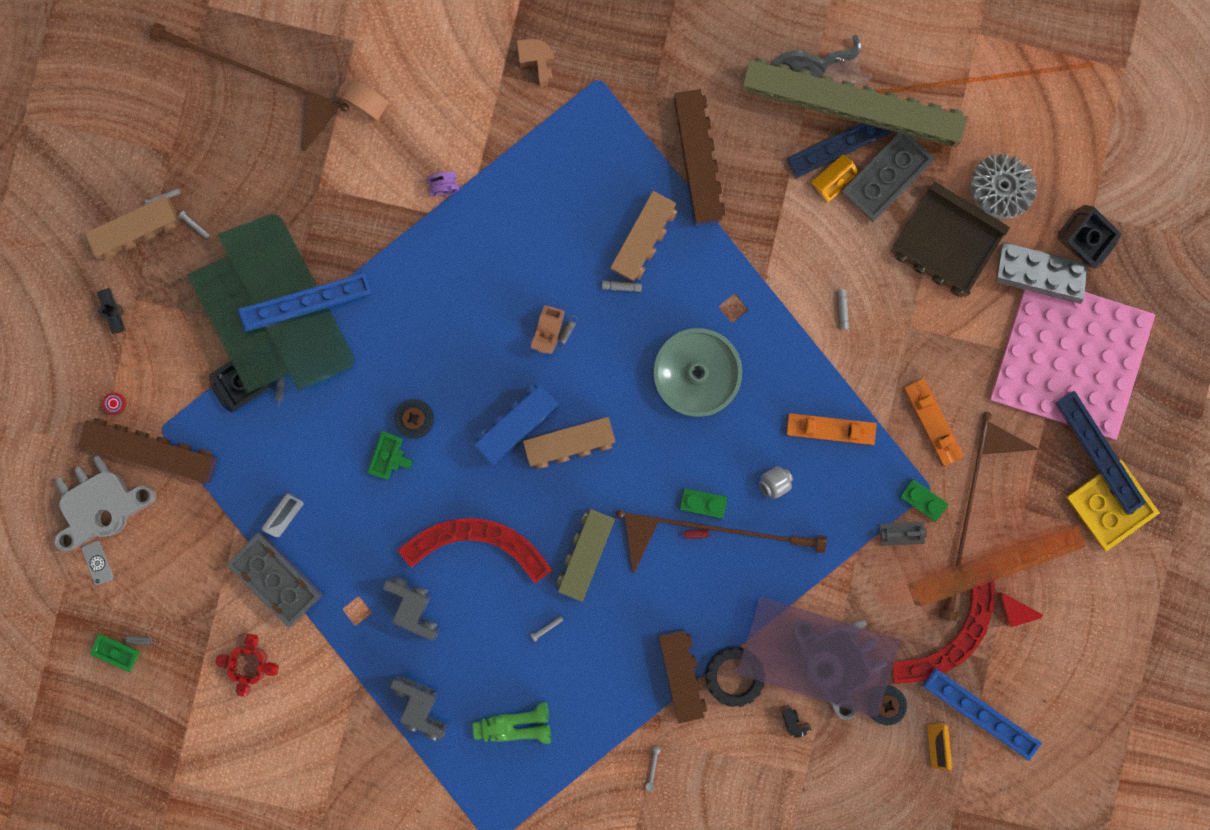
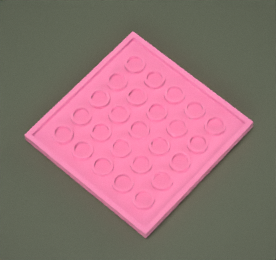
M1023 289L989 400L1068 425L1055 402L1075 391L1104 437L1117 440L1156 314L1087 292L1084 294L1083 302L1078 304Z

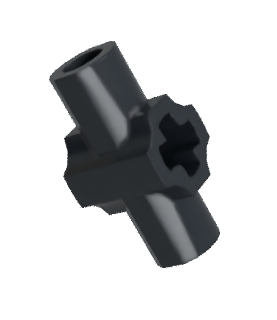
M110 288L98 291L97 295L101 303V307L98 310L100 317L107 320L112 334L125 331L126 329L121 318L124 313L122 305L116 304ZM110 307L115 308V310L112 311V315L108 314V312L111 311Z

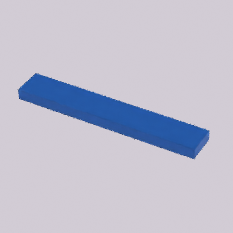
M362 273L238 309L237 312L244 332L372 295V290L366 274Z
M935 667L922 684L924 688L1030 761L1041 746L1042 742Z

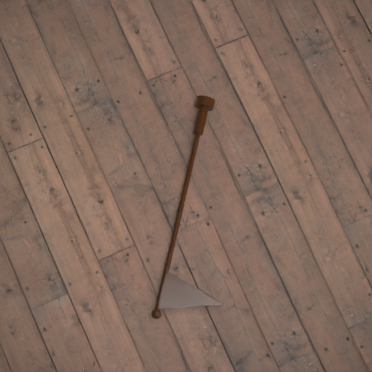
M155 23L151 29V40L160 42L163 39L183 48L187 46L307 94L303 151L307 150L339 108L343 112L349 110L347 103H338L191 44L187 39L165 31L164 25Z
M989 412L983 414L984 423L952 584H949L945 609H940L939 618L956 621L958 612H954L958 585L956 584L981 456L984 454L1038 449L989 422L988 420L992 417Z
M623 510L616 512L617 518L625 517L633 573H635L658 522L788 541L793 545L813 547L815 552L823 554L827 544V536L818 535L817 539L793 535L791 537L624 513Z

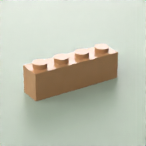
M655 191L652 192L610 268L611 271L633 283L636 278L641 279L646 269L642 266L646 259H652L656 251L653 246L657 240L662 241L667 232L664 229L667 221L672 222L678 212L675 210V202Z
M164 196L86 232L85 235L95 257L106 261L116 257V253L121 250L129 251L134 249L136 243L155 239L156 234L160 232L168 233L177 228L176 225L181 222L171 200Z
M609 417L523 441L530 467L535 466L536 470L549 466V461L556 460L557 464L569 461V456L578 454V458L591 454L590 450L599 448L601 452L611 449V444L616 443Z

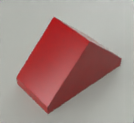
M999 592L997 595L1006 626L1015 627L1035 621L1043 616L1038 611L1004 593Z

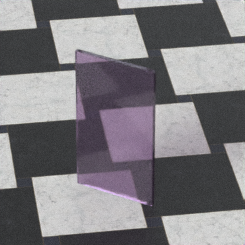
M760 596L741 661L737 668V674L877 718L901 640Z

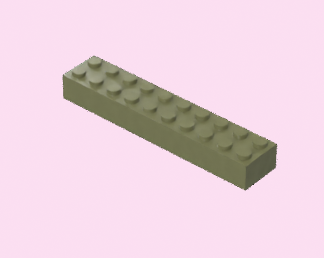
M756 58L755 61L750 60L743 84V91L745 93L955 148L961 143L968 116L963 115V111L957 109H950V112L941 110L942 106L929 103L928 106L919 104L920 100L907 97L906 100L899 99L897 94L885 92V94L876 93L877 89L868 86H863V89L854 87V83L849 81L834 82L832 77L820 75V78L811 76L812 72L803 69H799L798 72L789 70V66L784 64H777V66L769 65V61L761 58Z

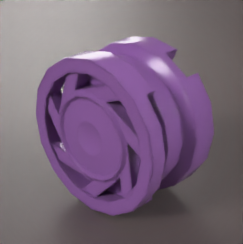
M442 172L427 176L426 182L430 186V189H428L429 196H443L459 191V186L455 182V179H457L456 172Z

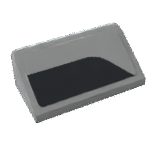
M292 493L286 494L263 525L262 530L274 537H280L302 507L303 501Z

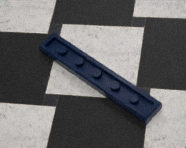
M860 123L786 160L797 179L837 160L841 155H847L894 131Z
M1072 391L1056 401L1055 405L1125 514L1129 515L1145 505V499L1077 393Z

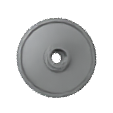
M1001 153L996 157L993 154L984 161L982 160L972 173L970 180V190L975 203L985 213L1001 219L1014 218L1024 213L1033 203L1032 201L1036 197L1037 192L1035 190L1037 181H1034L1036 176L1032 177L1030 174L1032 168L1027 169L1028 164L1023 166L1021 164L1022 159L1020 158L1017 161V156L1008 158L1009 153L1005 156Z

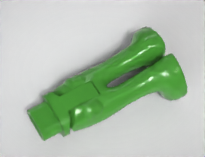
M547 702L539 703L530 712L502 714L487 718V721L486 718H483L480 722H473L474 740L484 739V742H487L489 738L490 741L505 742L519 739H537L543 744H551L549 724L528 728H514V725L548 723Z

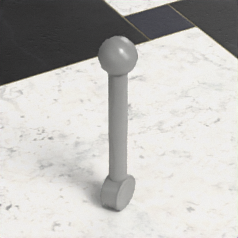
M659 746L652 748L654 754L649 782L645 785L647 791L654 790L653 779L658 754L661 752Z

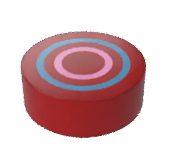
M113 392L104 397L102 405L107 413L117 415L125 410L126 399L123 395Z

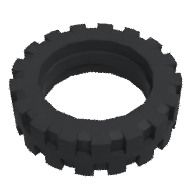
M731 646L719 650L714 657L712 656L706 667L705 679L712 696L721 704L728 705L729 707H743L745 704L752 703L756 697L760 696L761 690L765 685V671L761 661L750 650ZM730 659L744 660L753 670L751 687L739 695H731L724 692L717 682V672L720 666Z

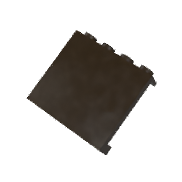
M934 182L929 187L890 252L895 254L893 257L902 263L907 261L912 264V269L922 275L924 273L930 275L934 283L940 286L944 284L951 288L950 292L960 298L962 296L966 297L970 295L971 288L1010 227L937 182Z

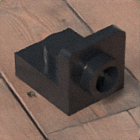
M789 705L780 707L787 733L790 736L794 735V738L807 735L806 731H810L811 726L808 723L796 725V723H799L796 709L792 710Z

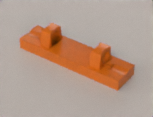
M925 378L904 387L903 389L942 466H946L964 457Z
M789 413L786 435L875 445L877 423ZM849 426H851V434H850V436H848V434H849Z

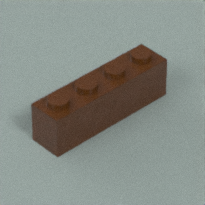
M681 629L659 634L678 724L705 718L703 713L707 712L705 698L700 699L699 690H703L700 677H695L694 669L698 668L695 655L691 656L689 647L693 646L690 633L686 634L685 630Z

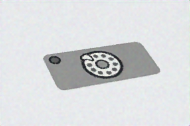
M96 541L83 546L82 552L94 584L100 585L113 580V575L101 543Z

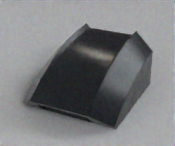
M1083 205L1074 210L1069 220L1058 231V240L1077 257L1096 269L1102 265L1116 247L1122 234L1094 206Z
M251 350L244 351L209 375L210 387L223 408L231 413L275 388L273 380L268 375L259 358Z

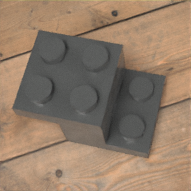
M398 576L388 579L383 589L403 597L392 623L434 641L441 630L437 628L438 624L429 619L421 620L432 597L428 594L429 590L418 585L413 588L407 585L409 581Z
M398 675L393 680L390 688L395 689L394 693L401 697L411 696L400 722L404 723V727L416 732L418 729L425 732L424 736L436 741L439 738L442 740L449 725L429 717L439 692L402 675Z

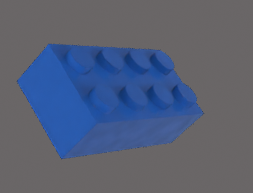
M533 385L525 393L527 397L522 402L517 400L508 408L511 412L507 416L500 415L492 423L494 427L489 432L484 430L475 438L478 441L475 446L492 465H496L560 406L542 385L538 387Z

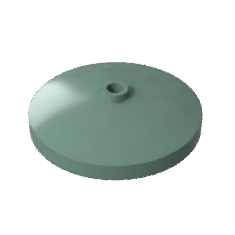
M703 328L687 329L672 336L661 347L654 364V382L662 400L676 412L691 417L709 416L724 409L737 395L742 381V364L735 347L721 334ZM695 369L701 371V375L698 378L693 375Z

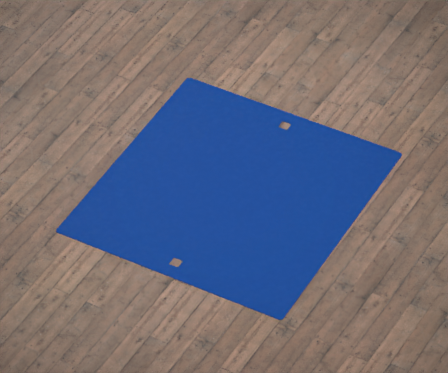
M600 80L593 81L459 188V191L449 196L354 272L351 276L362 273L366 274L372 295L301 315L255 351L254 354L259 358L268 375L273 380L275 388L231 413L223 408L210 387L162 427V433L165 438L170 439V444L178 446L179 442L192 446L191 450L199 452L200 448L213 452L212 456L218 457L211 483L201 482L248 542L257 533L265 535L325 594L306 612V615L478 830H514L673 701L659 634L684 629L686 634L690 633L693 646L689 647L690 655H695L698 668L694 669L695 677H703L706 674V667L710 659L719 650L731 646L740 647L880 533L879 524L893 523L908 511L912 505L900 498L899 495L911 478L930 490V485L721 226L718 223L695 226L687 184L606 84ZM655 191L675 202L677 214L672 222L667 221L664 227L667 232L662 241L657 240L653 246L656 251L652 259H646L642 266L646 269L641 279L636 278L634 284H642L641 292L602 289L603 280L633 283L611 271L610 268L652 192ZM733 294H736L748 308V311L732 323L719 306ZM544 305L565 311L559 337L568 320L576 324L565 345L557 340V347L555 346L552 354L541 353L531 348ZM692 328L709 329L724 336L737 350L742 364V381L735 398L721 411L704 417L686 416L670 408L660 397L654 382V364L661 347L675 334ZM284 344V349H286L288 353L286 358L287 364L285 368L286 376L283 380L285 381V387L282 391L284 392V398L279 402L278 400L281 397L275 399V394L283 386L276 388V383H278L284 375L277 378V373L285 365H281L278 367V363L285 357L286 354H283L280 357L278 355L279 352L282 351ZM695 369L693 375L698 378L701 375V371ZM533 385L537 387L542 385L560 406L496 465H492L475 446L478 442L475 438L484 430L489 432L494 427L492 423L500 415L507 416L511 412L508 408L517 400L522 402L527 397L525 393ZM410 399H418L427 403L434 414V424L430 432L417 439L402 435L397 430L394 422L398 406ZM788 414L877 423L875 445L786 435ZM609 417L616 442L611 444V449L600 452L599 448L590 450L591 454L578 458V454L569 456V461L558 464L556 460L549 461V466L537 470L535 466L530 467L523 443L524 440ZM849 426L848 436L851 434V426ZM382 431L404 438L400 448L401 451H404L403 457L414 461L411 469L399 466L398 470L393 469L389 480L367 473ZM775 466H779L784 470L787 469L793 477L791 490L777 499L766 497L759 488L761 475ZM684 488L728 497L724 518L680 510ZM292 493L303 501L300 510L280 537H274L264 532L262 527L284 496ZM590 509L615 518V521L582 602L559 593L560 587L556 586L560 573L565 575L568 566L564 565L568 553L573 554L576 546L572 545L575 535L583 530L584 525L580 524L585 512L589 513ZM623 510L624 513L791 537L793 535L817 539L818 535L827 536V544L823 554L815 552L813 547L793 545L788 541L715 530L708 531V538L685 539L680 538L685 537V530L704 529L658 522L635 573H633L625 517L617 518L616 512ZM461 518H478L503 524L524 536L540 552L553 570L535 584L518 561L509 553L493 544L481 541L464 540L446 544L428 554L413 567L408 565L398 552V549L424 530L439 523ZM398 576L409 581L407 585L413 588L418 585L429 590L428 594L432 597L421 620L429 619L438 624L437 628L441 630L434 641L392 623L403 597L383 589L388 579ZM359 596L372 613L358 625H354L343 611V608ZM558 617H562L564 621L537 638L536 642L533 640L530 634H535ZM398 675H402L439 692L429 717L449 725L442 740L439 738L436 741L424 736L425 732L418 729L416 732L404 727V723L400 722L411 696L401 697L394 693L395 689L390 688L393 680ZM547 702L548 723L514 725V728H528L549 724L551 744H543L537 739H519L505 742L490 741L489 738L487 742H484V739L474 740L473 722H480L483 718H486L487 721V718L502 714L530 712L539 703Z

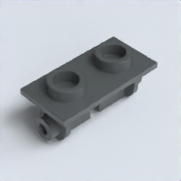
M924 521L879 524L881 546L925 543L927 531L924 528Z

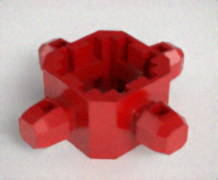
M248 633L244 641L246 646H240L230 653V657L226 654H220L216 657L215 665L221 668L228 667L227 675L230 680L239 682L236 686L238 696L246 697L251 688L249 684H255L264 678L265 673L268 676H274L279 671L277 663H266L267 654L263 649L255 648L258 646L259 640L257 634ZM240 653L258 657L257 674L254 677L237 673L236 666Z

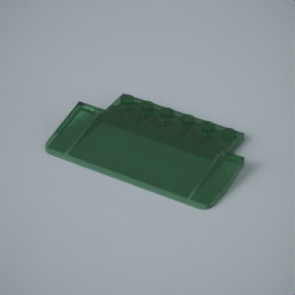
M270 214L219 233L218 238L228 256L187 274L247 393L287 374L290 375L299 392L336 376L353 366L354 355L329 307L244 332L237 312L238 309L317 287L280 216Z

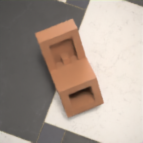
M537 39L518 40L520 67L538 65L540 87L549 86L548 79H552L551 66H547V64L555 63L551 48L545 42Z
M346 78L336 94V97L354 106L363 114L377 121L389 103L377 92L355 79Z
M544 305L531 348L541 353H553L564 319V310Z

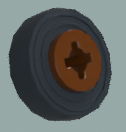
M410 399L398 406L394 422L397 430L402 435L417 439L430 432L434 424V414L427 403L418 399Z
M889 685L879 686L868 697V713L878 724L885 726L894 725L901 721L906 714V698L896 687Z

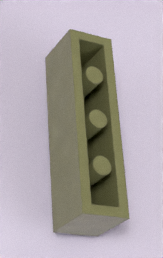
M590 509L589 513H584L580 523L584 525L581 533H576L572 545L576 546L573 554L568 553L564 563L568 568L565 575L560 573L556 586L560 587L559 593L583 602L615 518Z

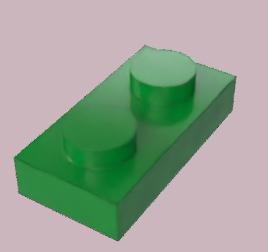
M912 478L899 495L900 498L934 522H937L949 505Z
M684 488L680 510L723 519L728 497Z
M100 633L90 655L125 671L132 672L141 651Z

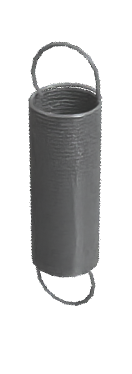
M568 320L558 339L564 345L576 325L574 322Z
M127 635L126 641L123 642H126V644L150 645L151 640L154 639L144 636Z

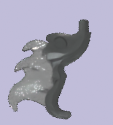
M857 35L852 36L854 45L851 49L830 52L824 58H818L806 51L793 50L781 53V56L772 60L774 66H777V64H788L796 72L799 69L812 72L811 76L820 78V75L832 77L834 82L841 83L844 80L852 82L856 86L867 84L873 76V73L865 75L859 69L858 55L861 51V43Z

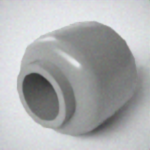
M775 466L761 475L759 488L766 497L777 499L791 490L793 477L787 469L784 470L779 466Z

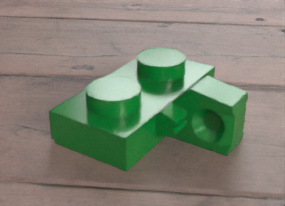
M382 431L367 473L389 480L393 469L398 470L399 466L411 469L414 461L403 457L404 451L400 450L404 438Z

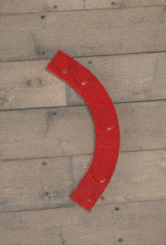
M461 518L439 523L424 530L398 549V552L408 565L413 567L428 554L446 544L464 540L481 541L493 544L509 553L518 561L535 584L553 570L540 552L524 536L503 524L478 518Z
M992 562L969 564L971 603L967 618L958 634L945 647L928 656L891 661L893 684L925 681L934 667L944 674L962 664L977 649L988 630L991 615L994 611L995 583Z

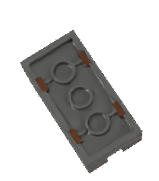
M257 533L226 564L288 628L294 626L325 595L262 533Z

